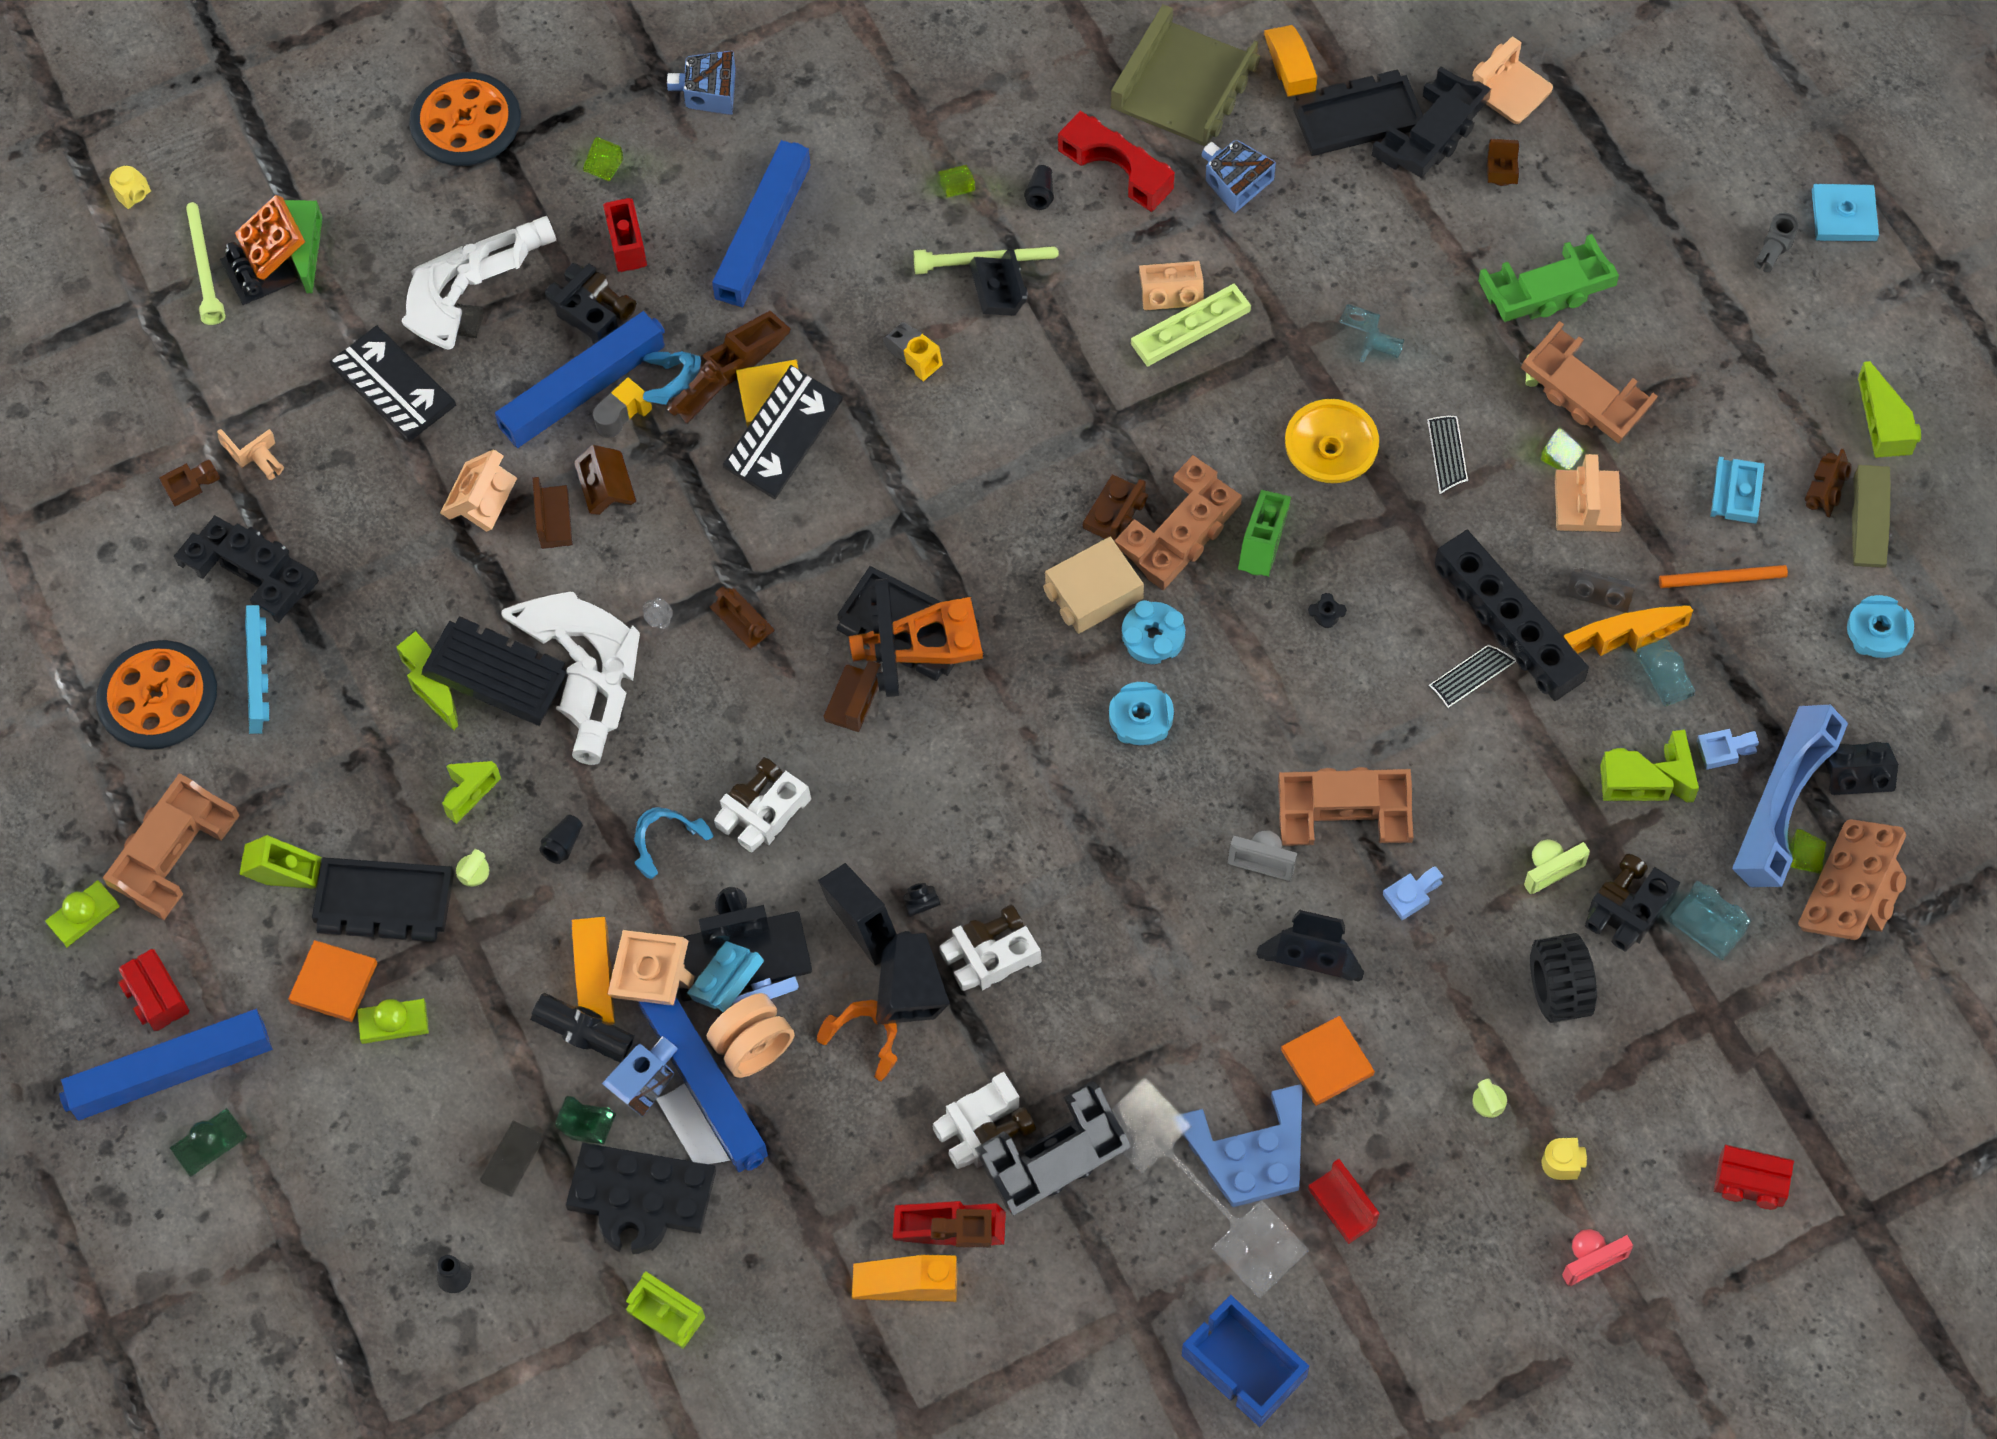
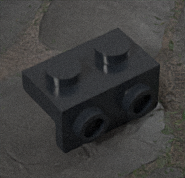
M1007 249L1002 258L974 257L969 265L982 313L1015 316L1026 302L1028 291L1026 286H1024L1019 261H1017L1014 249Z
M1889 743L1839 744L1837 751L1824 761L1830 773L1829 791L1831 795L1892 792L1896 789L1899 764Z

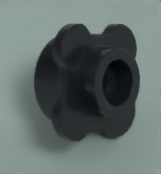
M1330 593L1322 594L1321 599L1316 604H1311L1308 608L1309 615L1314 617L1315 621L1324 628L1333 627L1338 622L1339 617H1344L1347 611L1345 605L1338 604ZM1325 609H1330V612L1327 613V612H1325L1324 610H1325Z

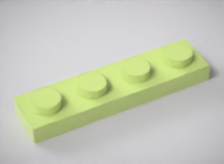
M1234 283L1132 337L1131 345L1148 367L1251 311V304Z

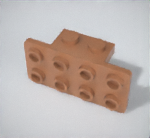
M1852 819L1847 820L1839 833L1798 922L1801 930L1851 940L1860 938L1866 924L1870 930L1882 932L1887 920L1893 914L1894 904L1899 893L1904 890L1906 885V875L1896 860L1906 838L1904 829L1898 826Z

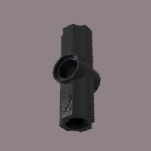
M546 993L541 994L536 1002L530 1019L563 1035V1040L573 1046L586 1050H595L620 1063L628 1054L635 1036L603 1021L601 1015L582 1006L574 1007Z

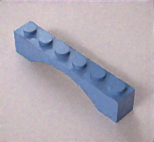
M1831 704L1798 707L1732 868L1749 887L1783 886L1793 861L1789 849L1788 828L1794 804L1812 774L1827 758L1837 751L1848 725L1847 721Z

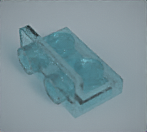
M1696 881L1692 886L1690 893L1670 915L1668 920L1722 961L1745 935L1751 923V919L1747 917L1746 912L1742 908L1729 904L1720 897L1715 888L1710 885H1703L1699 881Z

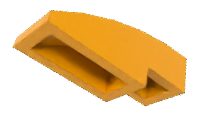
M1293 25L1264 30L1278 79L1282 80L1287 97L1315 92L1317 74L1307 48Z
M605 917L572 920L578 1006L598 1013L603 1017V1021L613 1025L615 1024L613 998L608 995L612 968Z

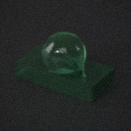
M226 1108L209 1121L202 1120L195 1123L191 1127L189 1135L171 1146L170 1149L191 1177L246 1139L247 1135Z

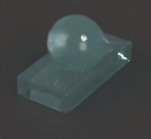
M1667 638L1637 649L1636 655L1665 707L1695 695L1696 690L1684 670L1683 658L1672 649Z

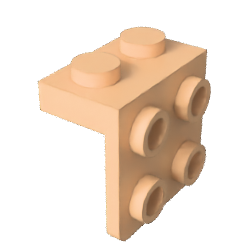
M1512 36L1504 45L1502 43L1499 44L1486 62H1480L1474 69L1472 76L1474 77L1473 81H1479L1491 88L1490 99L1486 105L1513 124H1520L1552 93L1553 85L1518 61L1522 42Z

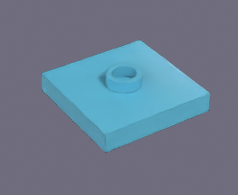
M1813 185L1812 200L1816 240H1878L1879 229L1874 185Z

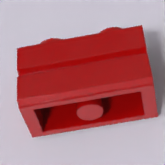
M633 198L603 204L618 272L647 266Z
M150 949L139 955L137 959H132L119 967L118 970L124 979L118 981L127 999L134 996L138 1005L133 1010L142 1025L149 1022L154 1031H159L171 1024L172 1021H176L189 1014L190 1010L155 949Z
M1725 1144L1719 1157L1714 1192L1722 1193V1197L1729 1201L1740 1202L1743 1198L1757 1201L1756 1205L1763 1209L1774 1210L1777 1209V1206L1783 1207L1789 1196L1794 1160Z

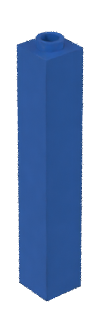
M780 141L713 279L712 285L716 300L743 308L811 166L809 148L796 142Z
M642 311L497 410L495 416L499 429L516 448H519L644 362L643 358L645 355L663 349L665 347L663 339L665 331L663 326L656 318L651 319Z
M675 998L674 1006L638 1001L640 1010L658 1040L664 1036L678 1048L670 1060L738 1173L744 1169L749 1171L760 1166L764 1162V1158L768 1156L766 1145L678 999Z
M254 1009L61 1079L64 1092L59 1093L64 1110L66 1112L71 1111L79 1121L273 1049L264 1021L258 1010Z

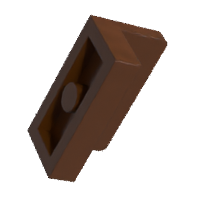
M591 445L574 461L589 513L600 515L613 502L628 505L636 502L621 451Z
M532 477L536 530L541 548L573 545L567 485L542 488L539 477Z
M868 660L865 670L851 665L844 667L825 711V722L856 732L860 731L878 689L877 672H881V664Z

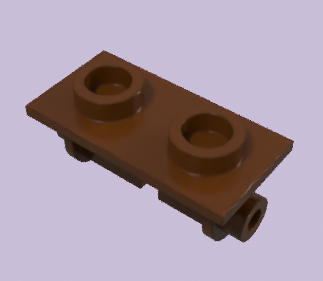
M711 359L699 369L700 371L696 378L689 384L690 388L684 389L679 395L668 401L667 410L674 416L679 414L687 424L729 382Z
M1844 449L1840 450L1838 456L1834 453H1827L1826 456L1821 458L1814 477L1815 480H1823L1824 482L1812 481L1805 496L1807 508L1811 510H1817L1818 507L1824 508L1826 516L1829 518L1834 506H1838L1840 503L1841 489L1844 482L1848 481L1851 476L1852 466L1848 462Z
M723 586L717 590L716 596L718 599L709 606L710 609L750 650L775 631L735 588L727 589Z

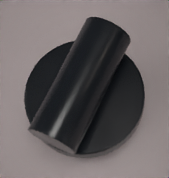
M926 883L910 886L907 889L908 892L903 896L909 917L941 905L935 888L927 886Z
M736 887L723 889L715 901V908L719 915L743 910L747 907L745 893Z

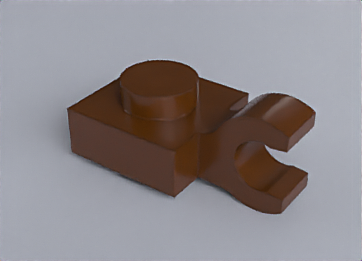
M206 460L191 470L186 463L159 477L176 507L202 493L200 484H212L219 480L220 476L211 460Z
M957 1209L956 1219L933 1218L931 1239L945 1240L956 1237V1247L991 1248V1210Z

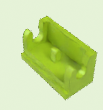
M645 1271L626 1300L629 1303L626 1311L684 1349L705 1319L703 1309Z

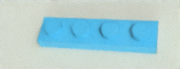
M246 605L245 627L249 734H262L263 722L269 721V702H263L262 693H268V674H262L261 665H267V645H261L260 636H266V617H260L259 605Z

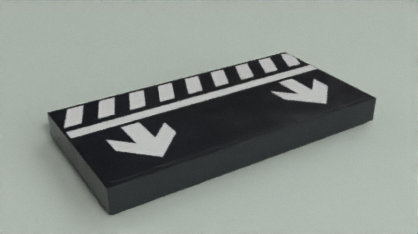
M378 325L330 360L331 367L408 442L412 441L456 406L455 400Z
M790 365L724 461L723 468L776 500L843 401V396Z

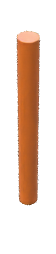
M1786 565L1663 575L1659 576L1660 588L1787 578L1788 570Z

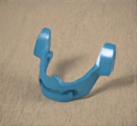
M683 351L673 354L669 352H652L645 355L643 361L647 363L661 365L665 369L683 363V368L680 374L665 387L644 392L643 400L666 405L669 399L679 395L684 389L690 388L689 384L700 371V356Z
M655 807L644 812L637 821L634 842L640 852V858L635 861L639 871L649 879L658 874L645 845V832L649 824L655 822L660 817L677 818L692 835L698 834L701 838L709 840L714 837V834L702 818L690 821L677 811L661 807Z

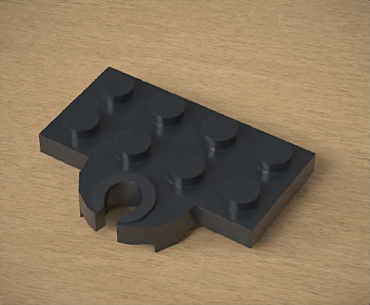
M582 1142L566 1208L569 1211L599 1216L598 1224L605 1243L607 1242L618 1252L622 1248L620 1234L628 1228H633L639 1232L637 1238L631 1242L632 1254H640L650 1249L653 1251L662 1242L667 1228L701 1234L716 1175V1166Z

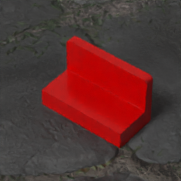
M1340 1159L1333 1162L1331 1171L1309 1184L1308 1190L1348 1244L1377 1225L1379 1211Z

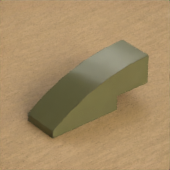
M1858 465L1853 477V566L1885 568L1887 565L1890 527V466Z

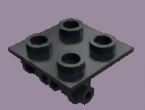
M235 242L226 245L225 257L220 258L242 305L299 282L288 259L265 280L256 277L242 247Z

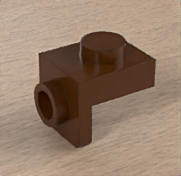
M1489 140L1486 164L1488 183H1494L1499 186L1518 184V140Z

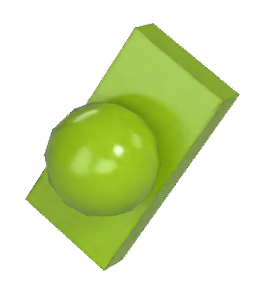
M97 880L83 892L75 891L68 894L63 900L62 908L46 919L45 922L67 948L118 909L120 905L101 882Z
M386 999L381 1001L378 1006L357 1009L360 1041L362 1044L429 1034L425 999L404 1002Z

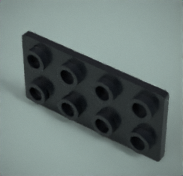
M764 905L698 919L701 932L682 936L689 941L683 964L685 969L695 976L694 983L726 941L747 948L752 953L757 952L764 959L762 965L744 988L752 987L751 984L768 978L771 979V982L812 973L806 939L798 911L767 917ZM679 988L682 1001L693 1000L687 994L690 989Z

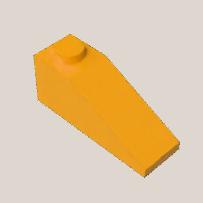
M916 1255L853 1264L852 1299L956 1302L957 1257L951 1255Z

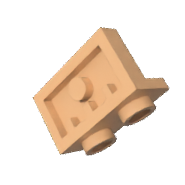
M1199 261L1139 266L1144 310L1191 307L1204 300L1203 276Z

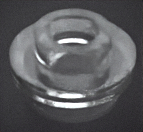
M655 598L654 600H648L643 605L644 618L649 625L664 629L670 624L673 612L667 602L660 598Z

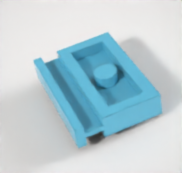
M1719 457L1716 466L1710 517L1719 515L1725 516V519L1756 524L1759 516L1764 463L1738 459L1729 461L1723 460L1724 457Z
M726 941L687 994L693 1001L714 1009L718 1008L725 1012L762 965L764 959L757 952L752 953L747 948Z

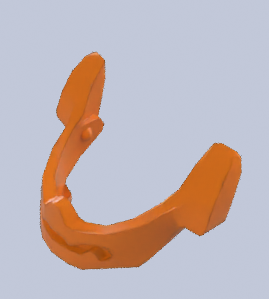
M877 1001L853 1002L839 1017L828 1015L819 1029L817 1035L818 1043L827 1045L834 1034L845 1023L859 1016H870L873 1022L877 1024ZM896 1023L882 1024L887 1031V1042L878 1054L881 1060L874 1075L878 1081H882L889 1074L898 1059L891 1050L897 1034Z

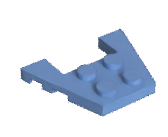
M1301 1084L1271 1092V1098L1280 1124L1277 1126L1213 1141L1203 1109L1173 1116L1174 1126L1183 1134L1191 1150L1200 1158L1207 1168L1208 1174L1232 1207L1299 1191L1302 1120Z

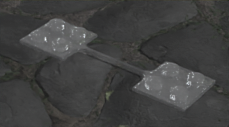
M1146 1078L1112 1109L1116 1120L1131 1145V1148L1122 1153L1142 1174L1160 1157H1170L1229 1219L1230 1230L1212 1249L1259 1299L1310 1251L1262 1200L1244 1217L1237 1218L1231 1215L1174 1154L1173 1147L1175 1142L1192 1126Z

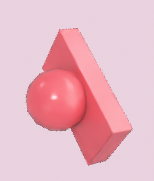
M1592 1229L1582 1230L1572 1240V1250L1578 1260L1566 1265L1562 1276L1567 1285L1572 1286L1628 1258L1633 1244L1626 1235L1606 1245L1604 1237L1598 1231Z

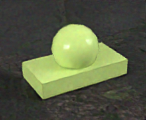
M1550 839L1540 841L1532 851V859L1536 868L1527 873L1524 883L1525 888L1530 894H1534L1586 865L1590 850L1584 842L1564 852L1562 846L1557 841Z

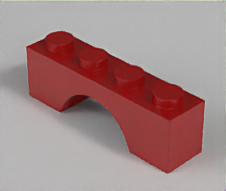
M1080 110L1058 133V151L1080 166L1093 161H1108L1123 168L1129 176L1128 197L1150 212H1153L1174 189L1175 172L1168 164L1157 161L1148 155L1143 148L1134 146L1125 140L1120 133L1111 131L1102 125L1094 116H1088Z

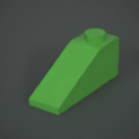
M284 200L305 240V243L290 258L306 293H313L323 217L317 201Z
M1261 490L1243 539L1238 570L1247 571L1252 575L1269 577L1289 510L1291 496Z

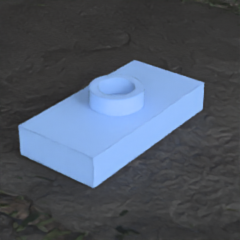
M794 976L772 984L770 978L751 984L753 991L738 996L732 1005L754 994L763 993L772 999L798 990L799 986L796 977Z

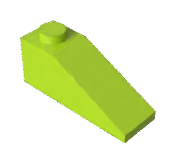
M1865 361L1859 373L1858 381L1874 456L1878 458L1912 455L1916 444L1921 441L1920 425L1915 424L1911 409L1871 361Z

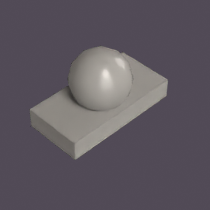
M1262 830L1256 833L1252 840L1233 835L1227 864L1291 881L1297 853L1282 849V841L1276 833L1270 830Z

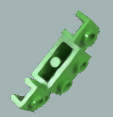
M1593 234L1586 236L1585 244L1572 247L1570 242L1564 243L1562 251L1564 260L1519 274V279L1516 278L1509 262L1502 264L1501 271L1490 275L1486 268L1480 270L1478 281L1490 305L1495 303L1503 321L1507 322L1525 315H1529L1531 320L1538 317H1549L1556 311L1568 307L1576 308L1581 306L1584 302H1587L1589 294L1617 286L1619 274L1613 263L1602 253Z

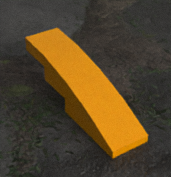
M1675 606L1624 613L1586 625L1563 635V638L1577 654L1594 646L1598 654L1602 656L1626 643L1629 644L1635 653L1688 626L1693 609L1691 606Z

